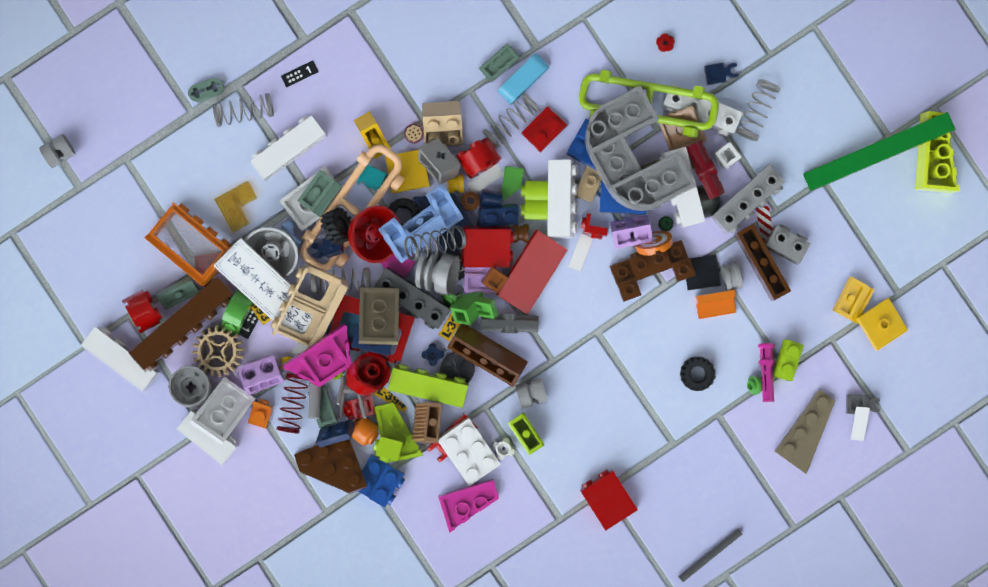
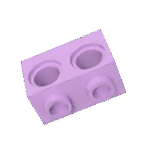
M648 215L610 222L615 249L653 242Z
M274 355L264 356L261 360L245 363L242 367L238 368L243 388L248 395L284 382L279 362ZM269 368H273L271 372H266ZM255 374L252 379H248L250 375Z

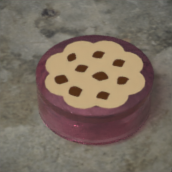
M411 124L406 127L404 136L409 143L416 144L423 139L424 133L419 125Z

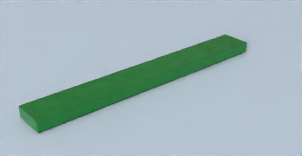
M946 112L808 171L803 176L810 192L953 132L956 129L949 113Z

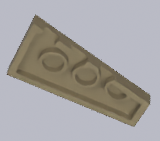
M818 389L774 452L807 474L835 400Z

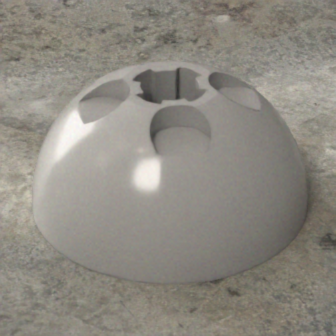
M264 226L252 231L244 240L284 278L294 271L298 262V248L293 237L285 230L275 226Z

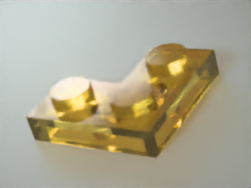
M249 181L214 200L232 233L250 224L241 207L258 198Z

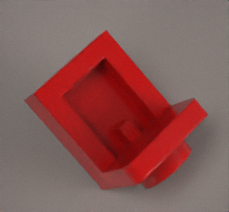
M587 213L586 218L582 217L581 229H584L583 234H589L593 239L602 240V237L607 236L608 228L589 225L591 214Z

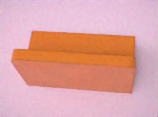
M735 290L695 296L698 318L704 319L736 313Z

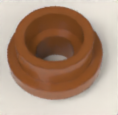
M466 192L461 198V205L468 211L477 209L480 204V198L474 192ZM473 198L474 203L468 204L467 199Z

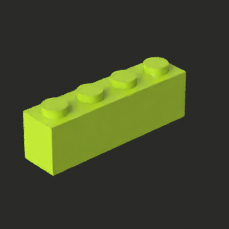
M398 363V366L394 365L388 390L463 408L469 383L465 382L466 379L461 377L451 379L447 378V375L444 373L436 372L435 374H430L426 369L417 368V370L409 369V365Z

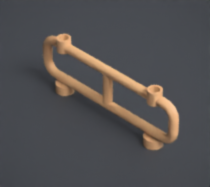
M384 145L372 146L367 153L362 151L356 160L359 162L358 166L324 213L337 208L339 205L354 216L361 211L345 200L344 197L370 163L373 156L381 152L393 160L394 168L366 207L376 206L389 187L397 191L405 178L399 175L402 169L401 158ZM321 217L312 231L307 229L302 236V239L305 241L300 248L301 257L305 262L324 271L330 270L334 265L341 269L350 257L346 253L330 257L324 264L319 263L308 254V248L322 230L320 226L323 224L320 222ZM349 241L343 243L344 251L349 245Z

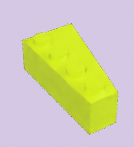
M932 111L920 114V123L944 113ZM951 133L918 146L915 190L944 193L960 192L956 179L957 170L954 167L953 161L954 151L951 148L950 142Z

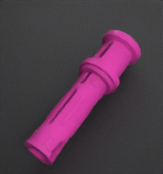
M773 343L758 344V348H760L758 364L761 366L762 402H775L773 366L776 360H774L773 348L775 347Z

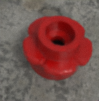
M664 33L657 38L656 45L661 52H669L674 48L675 40L669 34Z

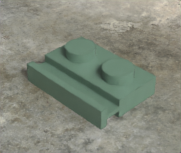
M319 170L297 201L321 218L343 186Z

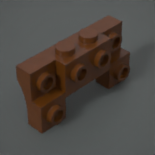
M682 240L674 242L665 252L655 251L656 254L642 255L636 252L630 254V259L609 266L623 302L642 295L637 283L638 280L672 268L676 282L696 276Z

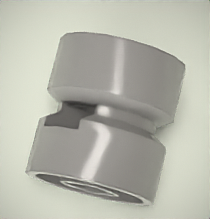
M64 134L54 138L53 143L47 142L39 147L43 158L52 169L60 165L62 159L68 160L76 155L71 143Z
M541 378L530 381V384L521 383L515 385L522 409L531 407L534 402L537 404L548 402Z

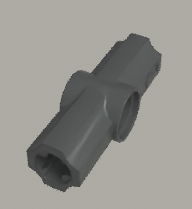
M501 314L495 319L481 317V331H501V333L538 332L539 316Z

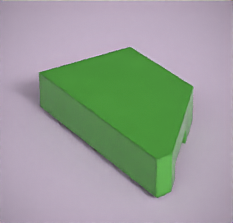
M505 166L501 190L503 194L502 202L521 189L524 169Z

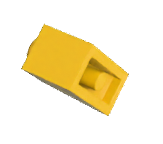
M370 111L353 120L369 149L375 145H384L391 149ZM381 152L376 153V154L373 156L374 159H376V158L382 156L383 153H381Z

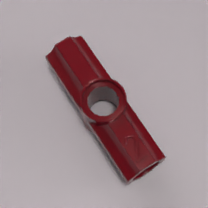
M702 140L687 146V151L694 164V170L699 181L702 182L709 199L711 200L724 194L725 191L717 176L716 167L712 159L709 158Z

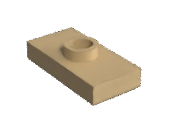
M586 166L578 185L576 197L590 203L593 202L602 180L596 170Z

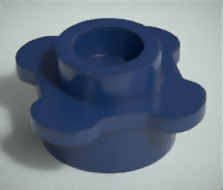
M431 343L429 348L422 352L421 356L423 359H427L431 366H436L437 361L444 357V352L440 351L436 344Z

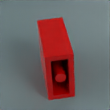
M462 226L466 236V245L462 249L461 257L463 267H510V262H513V251L510 250V243L514 242V233L511 232L508 226Z
M608 469L599 473L597 480L592 482L590 479L582 484V489L580 490L605 531L638 511L614 471H608Z

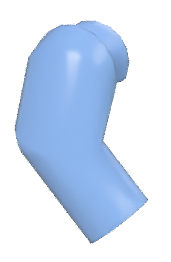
M286 221L281 229L293 237L297 248H299L303 241L294 236V223Z

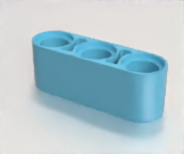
M535 53L497 92L512 105L550 66Z

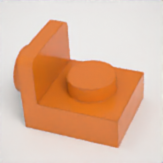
M260 398L258 401H253L248 423L267 429L274 406H270L269 401Z

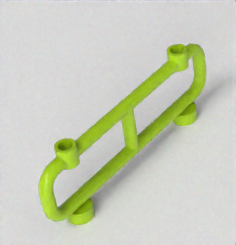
M601 70L600 74L591 73L582 80L580 86L579 103L584 109L590 111L589 119L602 106L589 103L586 100L588 85L591 81L634 88L641 86L642 89H646V96L651 104L654 91L708 100L711 102L709 119L705 123L657 115L659 120L656 123L683 127L682 135L697 138L699 130L710 129L715 124L719 110L717 97L709 92H705V87L694 86L692 90L611 76L612 72L607 70Z

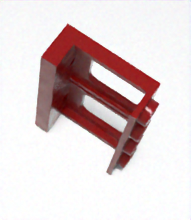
M344 295L335 312L329 333L339 327L344 312L359 315L360 299ZM399 313V329L402 333L394 354L390 356L380 354L386 357V361L394 364L397 361H402V356L416 319L415 317ZM348 340L350 345L349 348L351 350L360 352V349L351 347L352 341Z

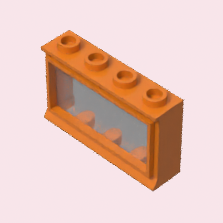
M173 202L172 206L144 238L197 283L206 287L219 272L214 267V264L230 249L232 244L224 238L222 240L217 238L218 233L210 226L205 228L202 225L204 221L198 216L194 215L192 217L188 214L190 210L182 203L177 205Z

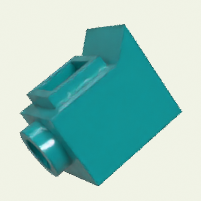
M367 165L361 173L357 184L364 183L365 186L377 191L388 175Z

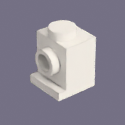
M731 142L714 153L720 167L724 166L726 170L741 159L740 154Z

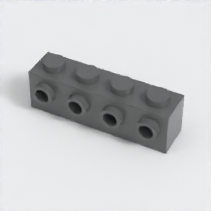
M389 267L385 268L373 287L399 288V308H406L409 310L408 314L416 319L420 317L425 321L424 324L431 329H439L451 311L450 306L424 289L417 288L416 284Z

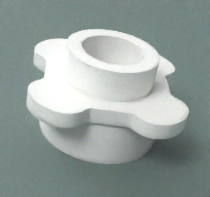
M504 438L501 442H494L492 445L493 449L496 450L497 459L499 460L514 454V449L511 448L510 439Z

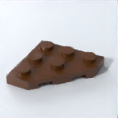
M350 439L324 447L316 445L294 454L300 473L348 494L368 487Z

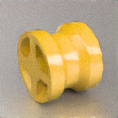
M459 174L448 181L449 194L455 191L464 193L463 174Z

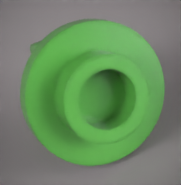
M452 292L451 295L442 294L441 296L446 305L452 306L463 293L458 292L455 296Z
M750 376L748 378L747 389L751 394L757 395L762 391V377Z

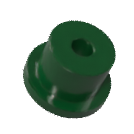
M664 216L660 218L658 226L662 231L667 232L673 228L674 223L670 217Z

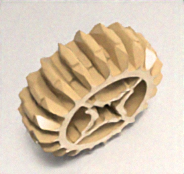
M215 325V331L208 327V334L202 330L203 338L196 337V340L200 341V343H193L194 347H198V351H192V354H198V357L193 360L194 362L201 361L197 367L202 368L205 366L203 371L207 373L210 370V376H214L216 371L218 377H222V371L227 376L229 375V368L235 372L236 368L233 365H241L237 358L244 359L243 355H239V351H245V348L238 347V345L243 344V341L236 342L239 334L231 336L232 330L226 333L223 326L220 331L219 325ZM222 335L228 338V340L218 344L211 337ZM207 342L210 347V353L205 358L204 346ZM232 344L233 356L231 360H229V357L227 356L226 352ZM215 346H217V348L223 347L220 351L222 356H220L219 354L214 355L216 352ZM219 358L225 365L214 367L209 362Z

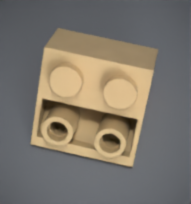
M461 102L422 103L425 144L438 138L446 146L463 145Z

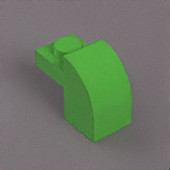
M239 289L231 298L223 314V321L220 327L221 330L224 326L226 333L232 330L231 335L233 336L240 334L244 320L250 313L253 302Z
M482 292L467 293L458 298L450 307L455 323L470 326L479 316L495 319L499 315L494 299L484 298Z

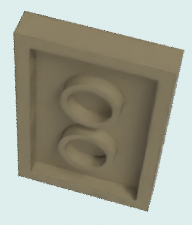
M360 287L359 344L398 345L399 288Z

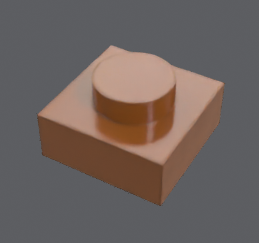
M492 266L481 282L498 294L509 278Z

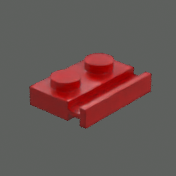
M547 106L521 132V135L541 153L567 127V124Z

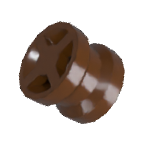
M524 224L523 226L513 225V243L518 241L528 243L529 224Z

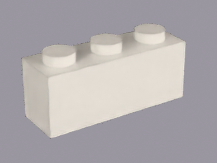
M192 410L178 426L177 430L219 464L224 465L239 447L235 444L237 440L229 435L221 445L190 423L197 413L195 410Z

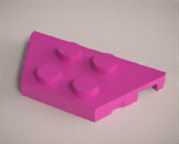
M345 323L284 363L282 365L283 368L321 387L351 365L347 326Z

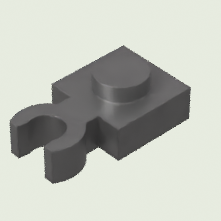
M846 394V414H855L856 407L870 408L869 410L872 412H879L880 409L873 408L872 404L874 401H880V398L874 397L867 401V395Z

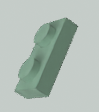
M189 276L156 292V295L164 309L167 310L197 295L199 289Z

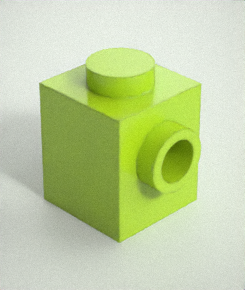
M380 436V440L376 439L373 450L376 451V456H380L379 460L389 463L391 459L399 461L404 441Z

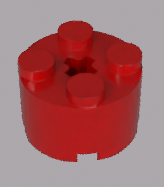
M488 137L474 142L470 145V149L463 150L456 155L469 179L478 176V172L487 171L502 160Z
M142 289L122 300L124 304L128 303L125 308L134 325L141 327L138 330L140 334L161 323L160 320L163 318L157 307L153 309L151 303L154 301L148 290L144 292Z
M367 352L351 362V365L347 368L346 385L359 395L371 396L389 382L391 376L390 367L387 366L385 358L378 353Z

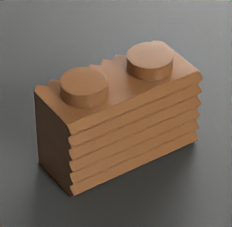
M433 402L416 403L412 441L438 443L442 404Z

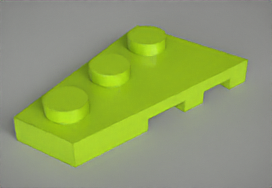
M389 403L374 406L380 436L404 441L399 461L424 456L417 443L412 441L413 436L395 404Z

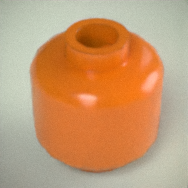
M368 418L355 419L353 421L355 427L352 438L363 446L372 445L379 435L378 426Z

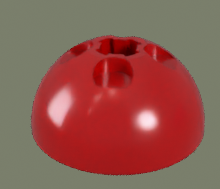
M370 206L362 209L353 217L348 228V240L351 249L359 258L370 263H381L394 255L380 233L379 228L393 218L400 223L396 214L384 206Z

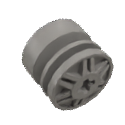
M427 249L423 251L425 256H427ZM430 249L427 258L421 254L415 274L416 287L419 289L425 288L428 291L435 288L436 293L451 295L459 276L460 258L447 253L441 257L439 251L435 256L431 253Z
M185 366L172 374L168 388L175 402L184 407L197 408L201 407L211 395L213 385L207 373L194 366ZM191 383L197 386L196 389H193V393L187 389L191 386Z

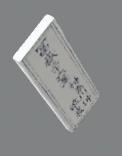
M240 237L214 264V267L273 320L275 316L279 317L281 313L279 308L283 300L287 301L289 297L287 292L291 284ZM289 306L281 324L299 333H305L313 317L305 311Z

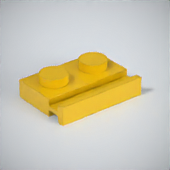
M849 276L832 311L858 324L856 318L863 314L875 289Z

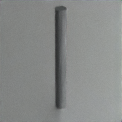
M736 529L679 575L680 580L685 582L743 535L741 531Z

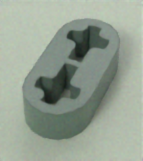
M211 78L192 85L188 89V96L194 102H203L221 95L224 91V84L217 78ZM214 82L217 85H220V87L217 88V92H215L213 89L207 90L208 88L213 87L212 83ZM195 89L199 91L205 90V92L199 94V98L192 96L195 93Z

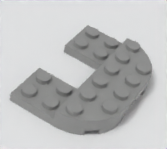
M641 86L603 104L593 113L586 129L585 145L587 153L610 195L618 203L629 209L648 211L656 209L662 204L695 188L696 184L678 152L643 170L639 166L625 137L659 120Z

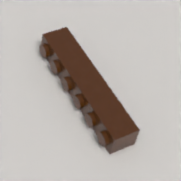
M218 277L215 278L131 350L129 355L144 372L148 370L150 372L159 365L158 361L163 357L166 359L174 352L172 349L175 346H182L189 339L187 337L192 332L197 333L203 327L202 323L207 319L209 321L218 314L216 311L221 307L226 308L233 297V293Z

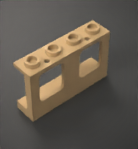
M306 262L304 267L300 266L296 274L298 279L295 284L292 283L287 292L289 297L287 301L283 300L279 308L281 313L279 317L275 316L271 327L273 328L272 335L275 336L277 332L309 347L323 338L348 289V281ZM306 273H311L329 282L322 300H316L298 291ZM289 306H294L312 315L313 318L305 333H299L281 324Z

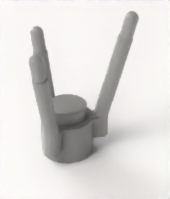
M346 375L341 376L336 402L339 405V419L342 417L345 395L354 393L346 385ZM357 394L362 416L365 419L367 416L362 395Z

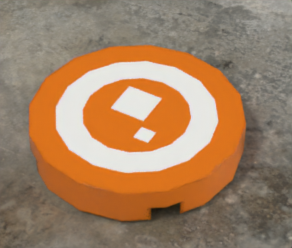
M666 231L652 232L653 242L635 245V248L642 255L656 254L655 251L659 250L665 252L673 245L672 234Z

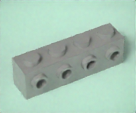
M769 164L713 214L711 218L725 234L729 231L733 234L741 226L739 222L743 219L747 221L755 214L753 210L757 206L762 208L769 201L767 198L772 193L776 195L783 189L781 185L785 181Z

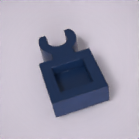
M723 63L704 66L707 86L725 83L726 77L731 79L737 78L739 73L732 74L730 71L731 68L737 67V64L732 63L727 68H724Z
M322 238L323 244L314 243L311 245L313 249H318L316 253L312 254V257L320 259L323 256L330 258L344 253L343 243L334 245V243H329L330 239L327 240L326 238Z

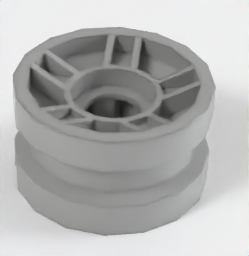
M733 262L731 265L722 264L721 272L725 283V290H732L734 287L736 289L742 288V277L738 262Z

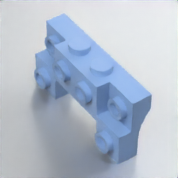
M442 184L426 194L431 205L401 226L393 218L379 228L384 240L401 263L408 259L404 250V240L407 236L413 237L416 234L422 236L423 233L428 232L431 234L434 230L440 232L442 228L449 229L463 219L448 190ZM434 232L432 236L436 239L439 233ZM429 234L423 235L427 244H429ZM416 236L414 237V239L416 240L418 248L420 250L421 237ZM409 238L407 241V247L410 256H412L411 239ZM423 239L421 240L422 248L426 246ZM412 242L413 253L415 254V247Z

